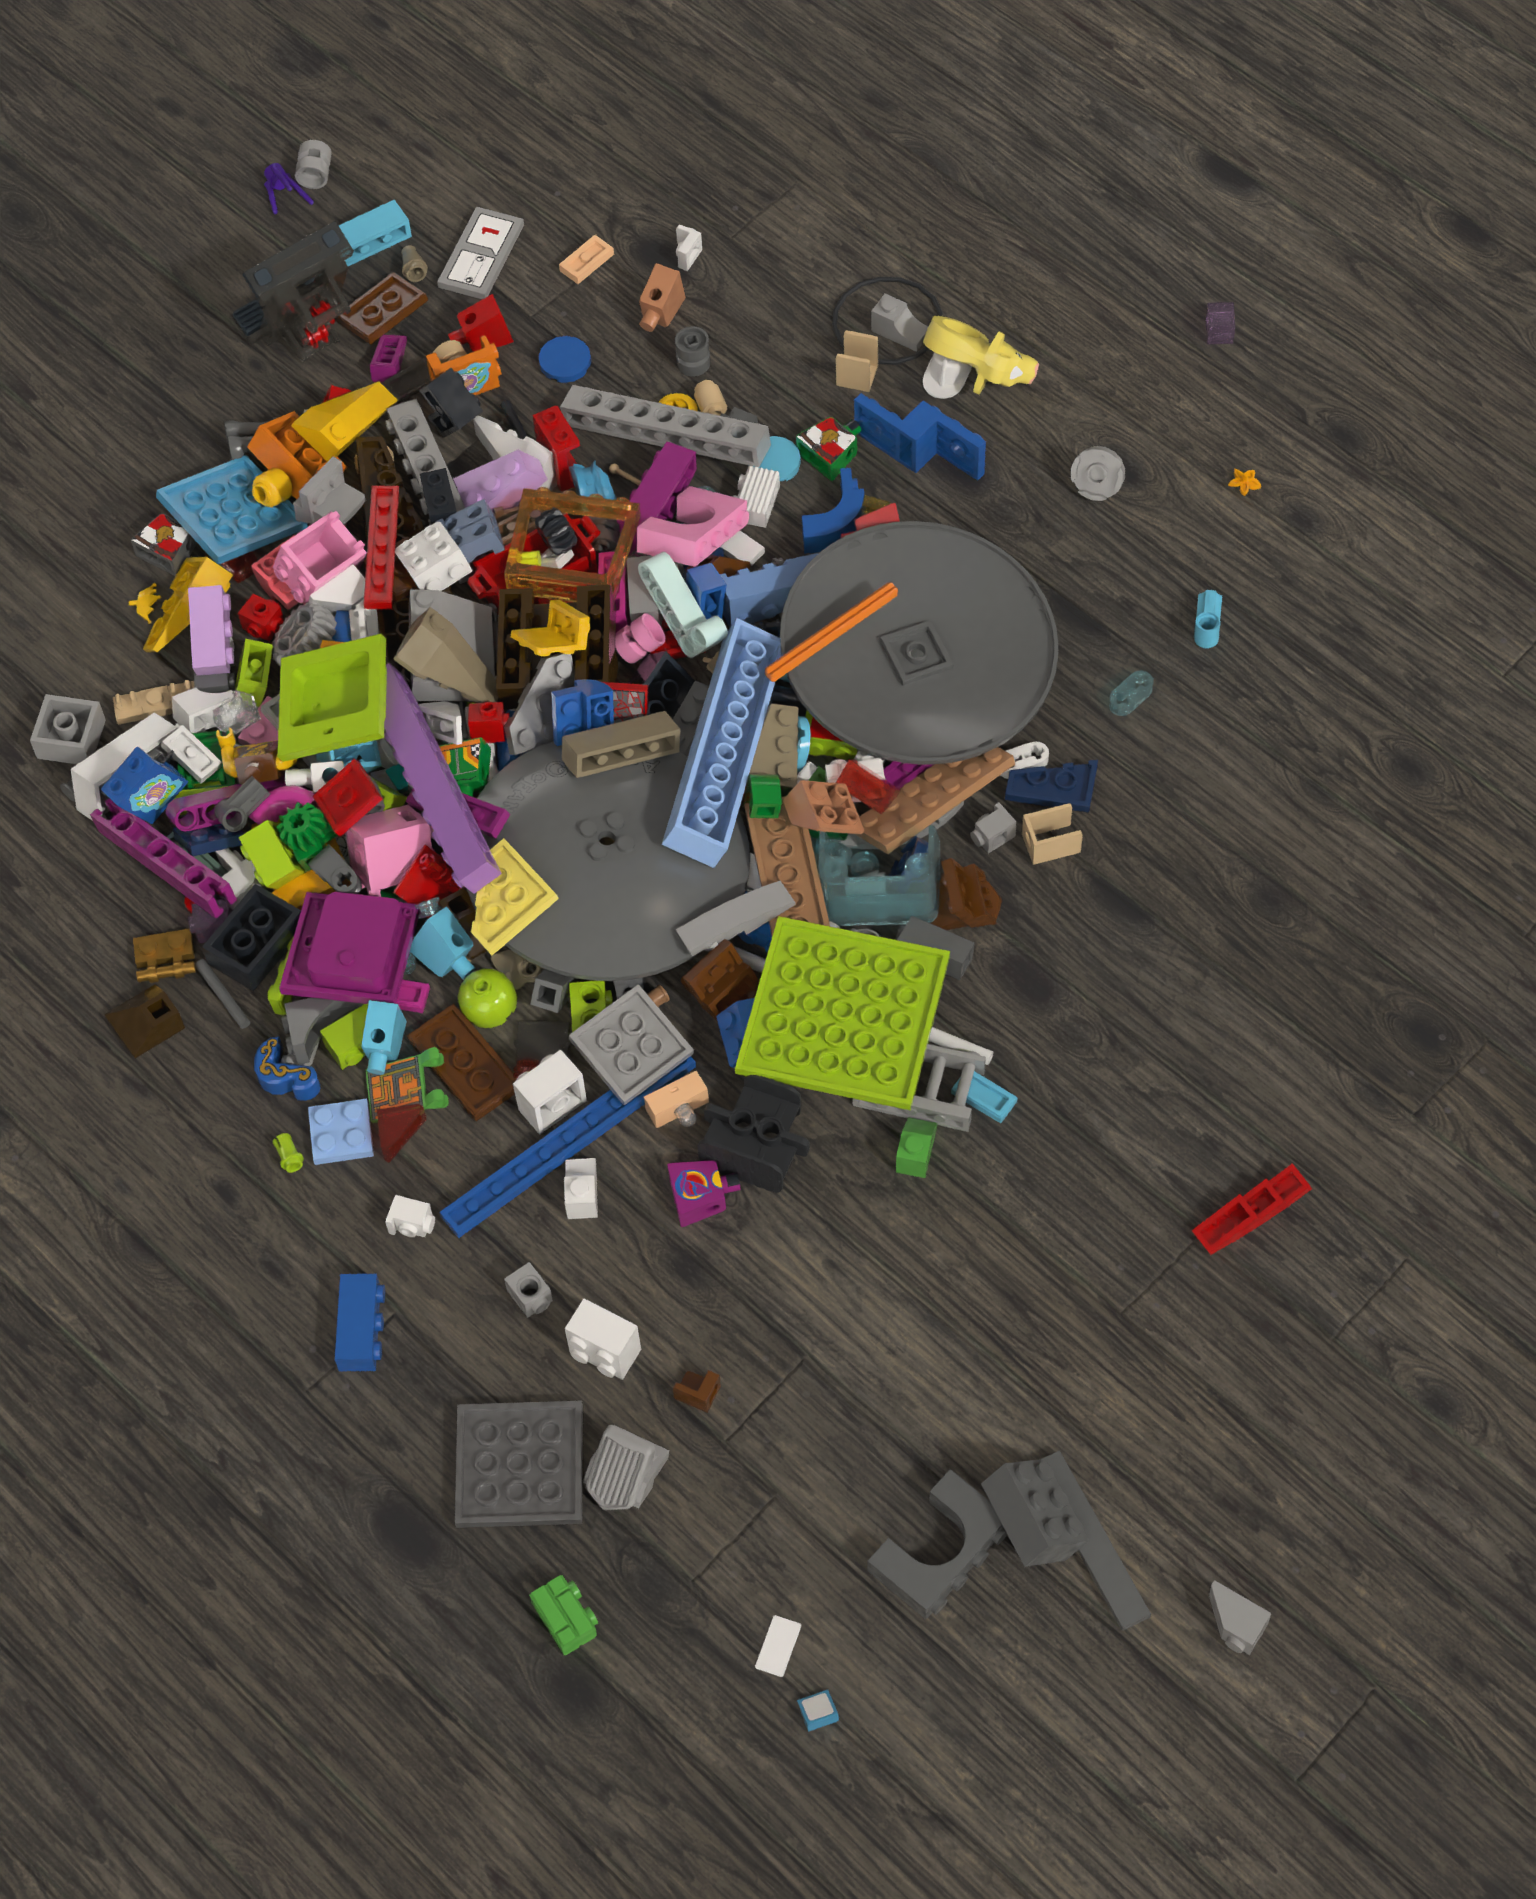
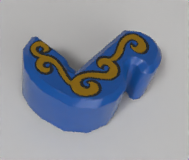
M279 1036L271 1037L259 1046L254 1057V1071L263 1090L277 1095L293 1090L295 1098L304 1101L316 1097L321 1088L315 1069L312 1066L280 1063L283 1046Z

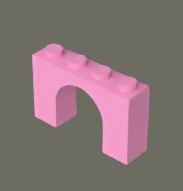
M689 486L677 496V521L687 524H678L649 517L637 527V552L651 556L666 552L674 562L696 567L747 525L749 520L747 500Z

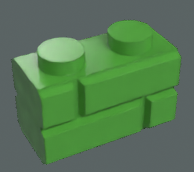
M560 1575L529 1595L532 1605L563 1655L571 1653L579 1648L580 1645H584L597 1636L595 1625L598 1624V1620L589 1606L583 1609L578 1601L582 1595L573 1580L567 1583L563 1575Z

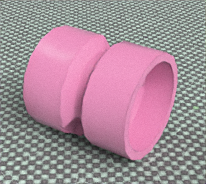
M644 613L632 621L631 626L626 625L616 632L615 636L616 650L630 664L636 663L645 657L647 652H652L665 643V634L662 627L648 613Z

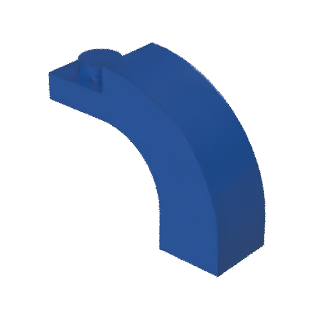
M851 468L840 469L842 498L834 509L823 514L802 516L804 554L821 552L832 543L841 539V534L856 531L854 519L864 515V489H858L857 478H852Z

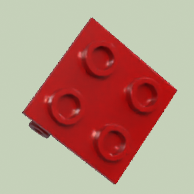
M424 845L393 893L406 903L419 904L420 913L429 919L440 911L438 901L461 888L451 876L454 872L452 867L435 851Z

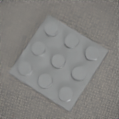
M639 984L569 1035L570 1042L623 1105H626L694 1053V1049Z

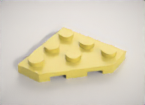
M504 838L490 849L502 874L477 891L475 906L477 907L475 921L472 922L471 929L473 936L491 956L559 899L556 893Z

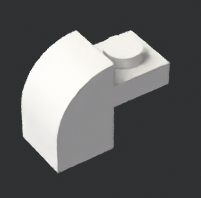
M227 848L215 852L220 865L229 871L222 878L230 884L237 901L230 905L226 898L221 895L219 896L234 910L255 884L260 887L261 884L254 875L256 868L252 861L244 860L239 852L236 850L231 851Z

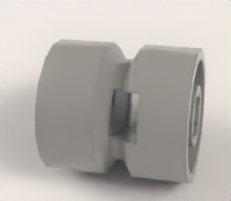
M308 140L300 145L295 179L303 187L319 189L327 184L332 155L331 149L327 144L318 140Z

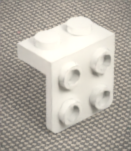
M436 522L426 527L423 531L395 548L396 555L413 578L419 590L442 591L473 571L460 548L441 522Z

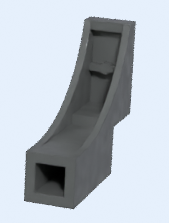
M307 998L285 1003L286 1016L281 1018L285 1034L290 1033V1037L285 1038L289 1055L295 1054L298 1065L309 1063L315 1046L322 1038L320 1031L364 1004L319 998Z

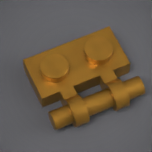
M190 928L133 938L137 968L147 967L145 970L136 971L138 982L149 981L154 983L159 982L161 978L175 976L178 979L184 978L185 974L196 973L194 961L184 963V960L195 959L193 937ZM173 962V965L158 967V965Z

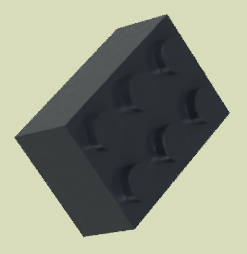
M255 884L203 945L202 949L208 964L254 991L287 952V945L295 934L301 910Z

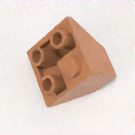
M801 780L782 800L791 824L823 832L862 834L864 832L846 784Z

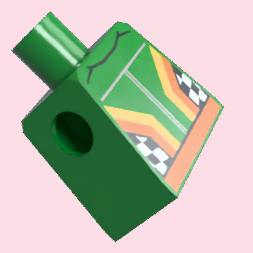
M480 737L462 741V744L459 745L451 743L439 746L461 792L472 797L473 793L482 792L488 784L491 747L485 740Z

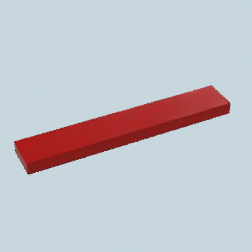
M372 486L364 609H392L399 486Z

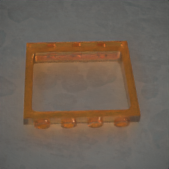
M539 487L537 490L524 488L504 572L506 588H533L534 597L577 602V586L611 585L614 600H616L624 567L641 516L640 503L630 502L624 497H618L616 500L604 499L599 494H591L589 497L579 496L571 490L556 493L551 492L546 487ZM555 507L562 513L625 521L608 572L596 574L521 564L531 512L535 509L550 510Z

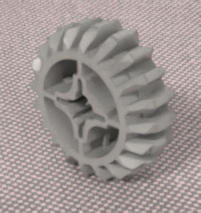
M309 602L305 605L301 604L297 610H292L288 618L285 617L282 625H279L280 629L275 633L274 636L276 638L272 641V659L281 667V658L320 649L322 640L333 641L332 636L336 634L335 627L337 624L335 617L324 606L313 603L309 604Z

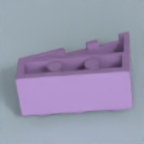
M520 450L511 452L453 478L465 508L485 499L493 513H495L494 508L503 507V510L517 507L519 502L524 501L548 480L539 459Z
M222 585L188 588L192 668L197 676L230 673V664H234L233 648L230 647V637L233 636L230 620V595L225 593Z

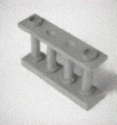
M928 1044L923 1062L931 1063L933 1067L925 1095L922 1097L914 1096L911 1111L853 1099V1106L904 1118L910 1117L936 1122L940 1126L969 1132L972 1108L966 1107L965 1103L974 1071L980 1075L985 1073L986 1057L980 1056V1054L974 1051L962 1052ZM945 1067L962 1070L954 1102L952 1103L941 1102L936 1099Z

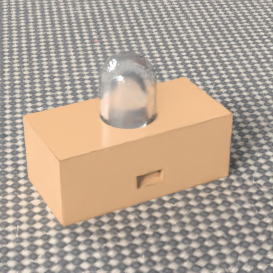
M694 1071L644 1096L645 1109L656 1128L677 1118L681 1125L691 1127L697 1120L694 1110L709 1103L706 1085L698 1072Z

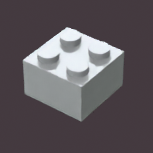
M46 694L30 739L37 759L78 764L94 754L106 721L100 703Z

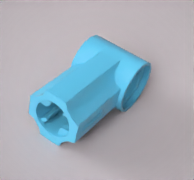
M1206 590L1198 594L1194 641L1202 648L1214 647L1219 640L1222 595H1219L1214 590Z

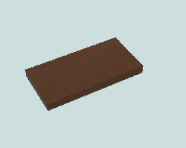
M454 1003L406 1035L409 1043L419 1054L433 1047H436L439 1053L443 1054V1065L430 1068L475 1121H478L515 1095L513 1083L516 1082L517 1076Z

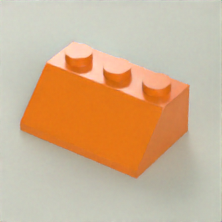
M293 411L260 425L247 448L268 470L278 468L290 477L292 496L297 500L300 497L299 491L327 461L291 426L300 417ZM342 462V468L344 472L347 469V466Z

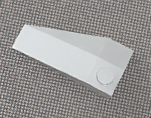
M479 415L473 419L476 435L493 460L516 450L539 459L548 480L525 500L546 496L557 486L554 458L551 451L527 436L524 439L518 438L516 431L509 429L507 432H504L497 423Z

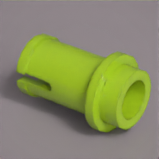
M283 1133L278 1135L277 1139H273V1145L276 1147L281 1158V1167L289 1173L298 1171L303 1166L304 1158L301 1153L297 1152L290 1134Z

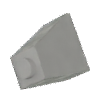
M653 556L626 558L631 621H634L644 613H648L661 626L664 617L638 571L639 563ZM674 562L680 574L683 575L684 565Z

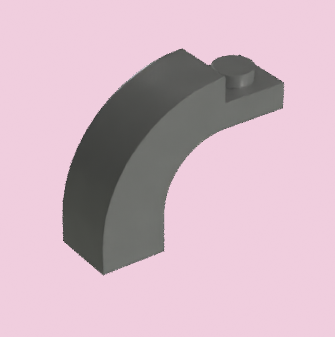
M544 969L535 978L531 1005L558 1013L570 998L569 983L577 982L579 978L561 975Z

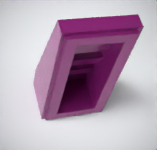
M382 335L380 337L370 364L373 382L397 383L407 342L406 336Z

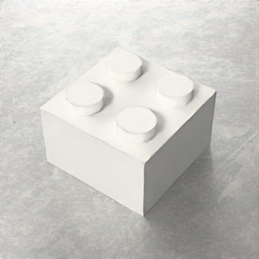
M559 1050L554 1055L549 1054L544 1057L537 1067L530 1072H523L518 1076L516 1082L513 1083L518 1110L539 1134H542L587 1101L583 1075L562 1050Z
M586 1299L582 1300L565 1327L571 1356L580 1363L586 1364L589 1362L597 1366V1369L602 1374L610 1378L616 1376L623 1380L641 1351L637 1325Z

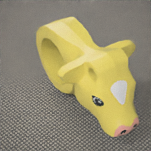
M934 316L923 340L925 346L933 352L954 361L973 366L978 374L973 392L978 395L982 392L986 382H992L1005 387H1010L1016 383L1031 384L1037 375L1039 367L1038 361L1034 358L1018 352L1005 342V334L1000 331L992 343H989L988 338L977 329L948 317Z

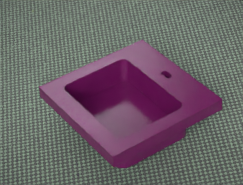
M306 892L279 987L281 994L368 1004L369 1000L396 1004L420 915L419 904L401 903L394 898L342 892L330 894Z

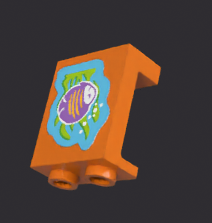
M486 336L480 337L482 349L442 364L436 352L427 355L426 360L430 381L449 368H452L462 376L464 386L474 395L500 387L498 376L502 373L496 360L499 358V354L495 344H490Z

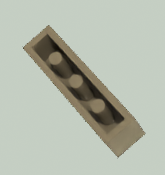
M663 711L562 736V761L576 778L678 753L680 747V728L667 712Z

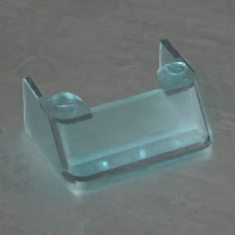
M935 825L929 826L928 853H917L910 856L905 863V875L848 877L846 862L841 857L832 856V843L827 832L820 831L818 871L829 921L838 926L907 924L911 916L928 923L937 917L939 913L940 840Z

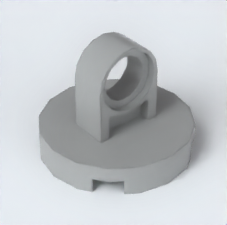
M1093 446L1083 450L1075 458L1071 467L1072 483H1075V486L1079 489L1078 492L1082 496L1090 500L1102 501L1115 495L1120 490L1125 480V467L1122 459L1115 451L1102 446Z

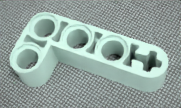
M661 552L639 563V575L685 655L693 658L716 646L727 637V627L719 616H713L709 619L705 618L669 554Z

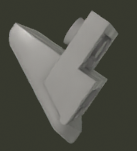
M332 457L299 491L300 497L293 505L298 522L302 521L313 524L331 511H337L340 514L339 520L344 525L364 504L365 495L345 483L342 461Z
M608 1425L603 1432L598 1449L591 1457L583 1483L586 1484L587 1491L603 1510L629 1509L632 1506L639 1509L653 1488L655 1477L668 1460L669 1450L620 1427Z

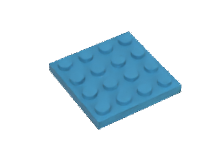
M247 455L160 488L156 492V498L218 565L306 529L308 524L296 520L294 505L289 500L271 508L265 507L255 500L252 494L253 480L263 472Z

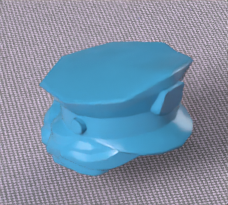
M595 460L587 468L579 464L569 466L583 515H586L590 509L596 507H609L618 513L624 508V505L614 494L608 475L596 465Z

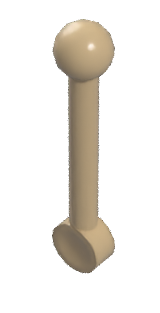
M617 464L610 465L609 471L612 474H619L638 486L640 485L641 481L619 469Z

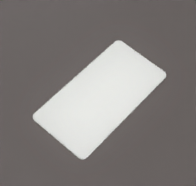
M776 1615L773 1616L755 1668L783 1677L801 1624Z

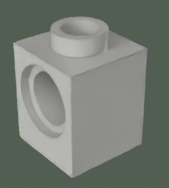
M530 1262L504 1278L507 1292L527 1318L534 1313L539 1314L548 1308L550 1302L553 1301L550 1288ZM527 1289L537 1290V1292L531 1296L523 1294Z

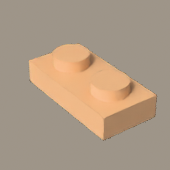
M594 235L559 264L560 272L579 284L614 255L613 247Z

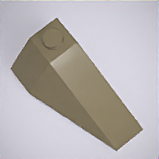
M429 607L412 623L394 657L395 661L416 677L423 680L427 677L439 682V687L446 690L449 687L461 692L463 697L476 703L497 702L499 696L496 690L495 677L450 621Z

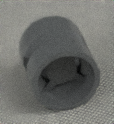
M695 326L681 329L675 337L677 367L681 373L687 376L702 375L710 367L708 334L703 329Z
M609 507L592 508L586 514L600 530V535L591 543L597 558H599V553L619 551L620 527L617 523L619 513ZM586 531L585 537L587 538V537H589L590 535H589V534L587 533V531Z

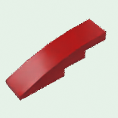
M1292 1163L1271 1180H1263L1244 1196L1241 1194L1236 1196L1195 1227L1192 1232L1209 1254L1212 1255L1264 1224L1300 1199L1312 1188Z

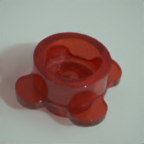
M529 1058L518 1060L513 1069L515 1071L513 1077L517 1079L523 1072H530L540 1062Z

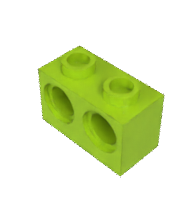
M604 981L569 983L572 1032L613 1003L611 990L606 991ZM589 999H597L594 1003L586 1002Z

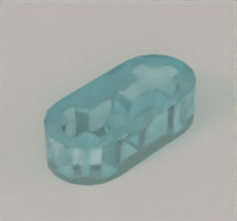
M1141 670L1135 671L1110 694V710L1118 716L1130 714L1152 693L1153 677L1148 672ZM1143 682L1146 683V684H1145V687H1144L1143 685H1140L1137 689H1135L1136 683H1137V684H1142ZM1127 697V704L1124 702L1117 703V699L1123 701Z

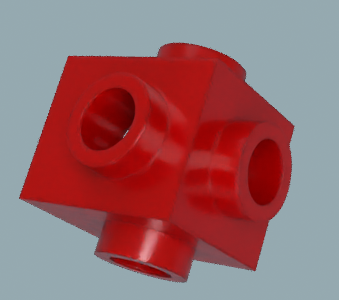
M252 594L238 612L242 629L255 638L260 637L269 642L275 633L279 631V625L284 623L280 605L274 600H266L256 594Z

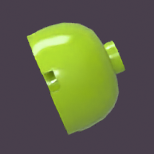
M483 968L472 972L464 978L459 987L458 1003L461 1012L475 1026L479 1028H493L507 1021L506 1018L510 1016L511 1012L514 1013L517 1005V995L513 983L504 973L495 969Z

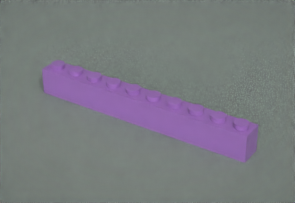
M388 663L386 664V718L384 721L386 732L384 737L394 747L395 752H393V755L397 762L405 769L402 774L415 790L412 792V795L424 809L422 816L434 829L431 834L437 844L444 850L441 855L454 871L451 874L453 880L460 888L465 886L475 894L502 873L404 675Z

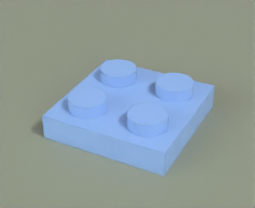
M367 1098L308 1107L312 1153L315 1165L374 1156Z

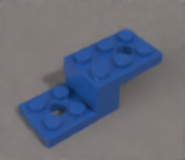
M862 393L854 399V420L861 427V432L858 435L914 473H917L935 454H938L977 481L984 475L986 441L979 434L972 433L963 427L959 421L943 414L936 406H931L922 401L901 420L896 413L889 412L880 406L876 400L869 399Z

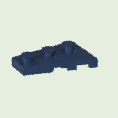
M1090 760L1088 764L1081 765L1065 763L1062 764V767L1049 769L1041 766L1010 770L1005 800L1048 807H1057L1070 803L1072 810L1089 813L1098 760Z

